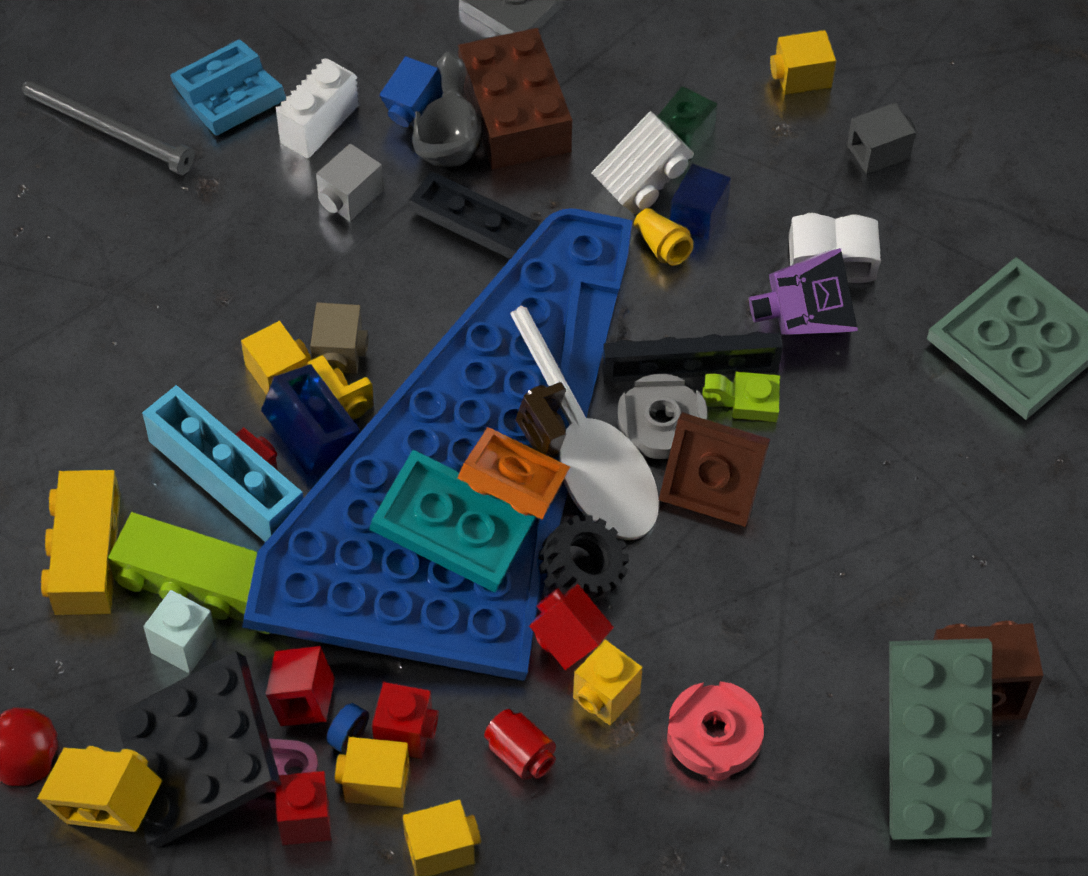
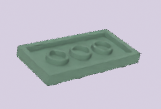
M989 639L889 641L890 835L893 840L992 837V642Z

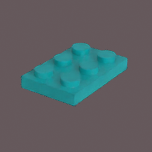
M413 449L371 520L369 530L496 593L536 516L523 515L514 510L509 503L495 496L483 495L474 491L468 483L457 479L460 472Z

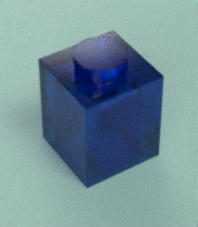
M692 163L672 198L670 220L687 228L690 231V235L709 240L728 205L731 177Z

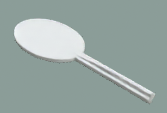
M523 306L518 307L510 315L547 384L551 386L562 382L566 388L560 408L569 423V427L566 429V437L559 452V462L570 466L564 483L571 498L584 515L593 516V522L601 518L607 522L605 528L610 530L614 527L619 532L615 538L635 540L645 536L656 522L659 510L657 486L646 460L637 447L621 431L601 420L585 417L528 309Z

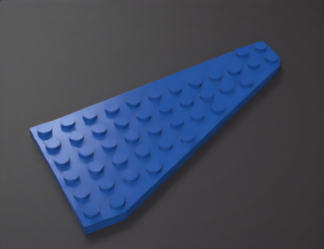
M569 208L552 213L538 226L257 551L242 628L525 681L528 674L533 631L529 625L537 616L538 608L536 606L540 603L545 584L544 580L547 574H540L538 566L543 560L538 559L539 551L543 548L544 540L560 525L568 493L564 482L543 519L535 518L496 593L369 530L371 520L413 449L460 472L464 462L487 427L532 448L515 419L523 396L536 386L545 385L549 387L510 315L518 307L523 306L528 309L587 418L603 354V343L606 342L628 257L632 220ZM559 408L557 413L563 419L565 428L567 429L569 427V423L561 408ZM558 454V457L553 458V459L559 461V454Z

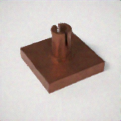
M682 412L678 418L658 500L746 527L750 519L770 439Z

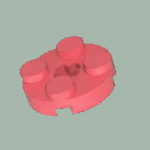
M719 682V686L709 685L703 687L704 683H700L687 688L674 701L670 709L667 742L676 758L684 766L701 775H707L712 780L721 781L730 777L731 774L738 773L747 768L758 756L764 736L762 712L753 696L735 684ZM712 720L713 725L716 724V720L724 722L726 724L724 728L725 736H709L704 724Z

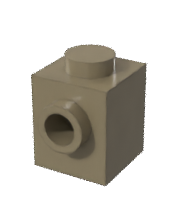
M316 302L310 344L312 360L324 355L332 369L339 368L342 373H357L359 356L367 357L369 342L368 330H363L360 305Z

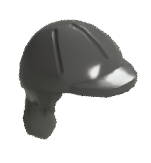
M448 51L437 62L442 75V98L428 104L422 116L419 111L415 112L412 142L415 152L428 163L440 167L453 168L465 164L479 149L484 128L481 117L476 112L474 105L464 98V83L467 75L466 66L461 58Z

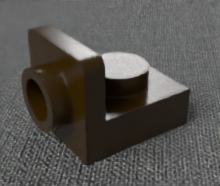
M562 382L549 387L539 385L529 390L523 396L515 419L532 448L551 458L558 457L566 437L565 424L557 413L566 392Z

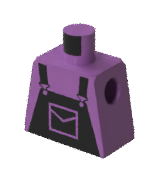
M841 248L825 251L769 274L772 292L749 297V306L754 323L778 318L781 334L858 331Z

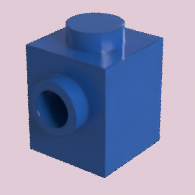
M406 56L379 94L388 109L387 114L392 121L402 127L414 126L415 112L419 111L422 116L428 104L442 98V75L437 67Z

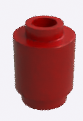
M505 709L489 723L485 730L484 738L490 742L489 749L523 780L530 779L533 776L536 779L541 778L555 763L556 756L553 754L556 749V743L523 713L515 714L511 709Z

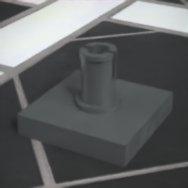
M459 0V9L501 35L534 28L539 30L569 0Z

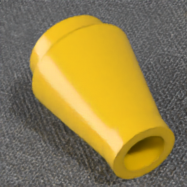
M646 208L636 216L634 227L641 233L659 262L675 266L689 257L693 250L694 242L687 228L657 214L652 208Z

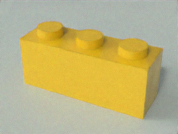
M115 470L59 471L57 489H50L49 511L50 515L54 516L53 529H46L45 551L46 555L51 557L50 568L42 570L41 592L43 597H49L55 615L111 614L114 577L108 556L117 541L121 497Z

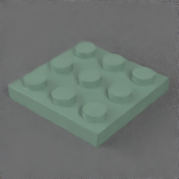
M1015 257L929 329L927 340L1027 420L1088 367V312L1023 261Z

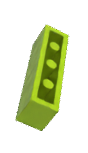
M131 512L108 556L114 580L130 591L139 592L143 589L159 594L164 599L169 591L172 590L210 610L211 616L214 618L225 620L230 617L243 622L257 552ZM255 630L260 633L269 634L268 632Z

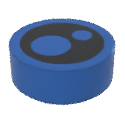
M355 703L344 706L336 715L328 730V745L343 754L347 753L349 737L360 738L369 720V712Z

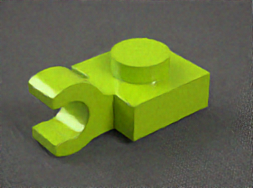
M736 372L734 382H731L727 377L720 374H706L702 396L708 407H733L732 418L777 422L779 415L780 375Z

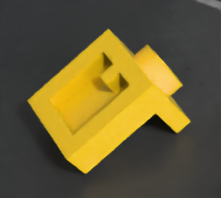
M324 355L307 362L309 387L334 425L348 419H357L374 406L373 384L368 377L348 385L339 368L332 369Z

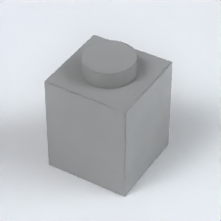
M351 143L316 173L320 203L329 212H337L349 221L354 219L384 191L382 164Z

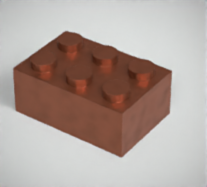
M538 28L458 45L459 58L463 60L467 70L464 92L467 100L474 105L476 112L481 117L484 128L482 143L492 170L572 152L573 120Z

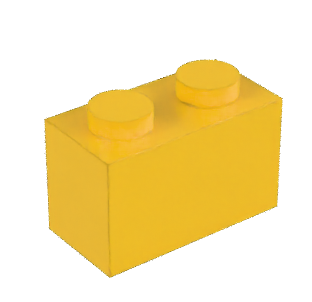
M87 746L86 749L64 748L37 799L66 824L136 832L162 779L147 766L148 760L144 756L130 749H122L121 752H110L95 746Z

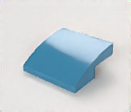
M240 39L170 74L173 84L184 100L216 136L286 100L283 86L263 69L259 55Z

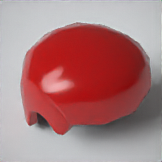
M11 708L0 714V781L2 783L13 786H27L49 774L52 759L56 750H58V740L56 739L58 734L49 717L32 708Z

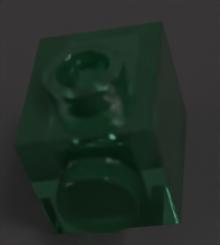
M681 86L657 117L694 152L695 156L715 131L718 104Z

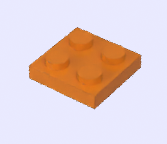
M487 427L464 462L457 479L468 483L471 489L480 494L492 495L509 503L514 510L523 515H534L543 519L564 482L570 466Z

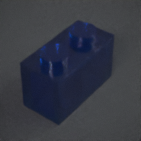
M311 364L274 376L261 412L309 477L328 470L358 436L360 429Z

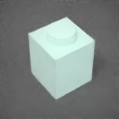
M172 590L169 591L143 626L150 652L189 674L216 639L211 611Z

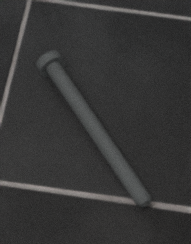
M26 81L22 86V91L26 96L168 162L169 169L179 175L186 174L194 162L195 152L191 147L180 144L177 147L171 146L37 82Z

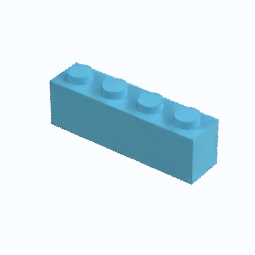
M177 385L142 412L149 442L264 542L270 538L304 498L303 492Z

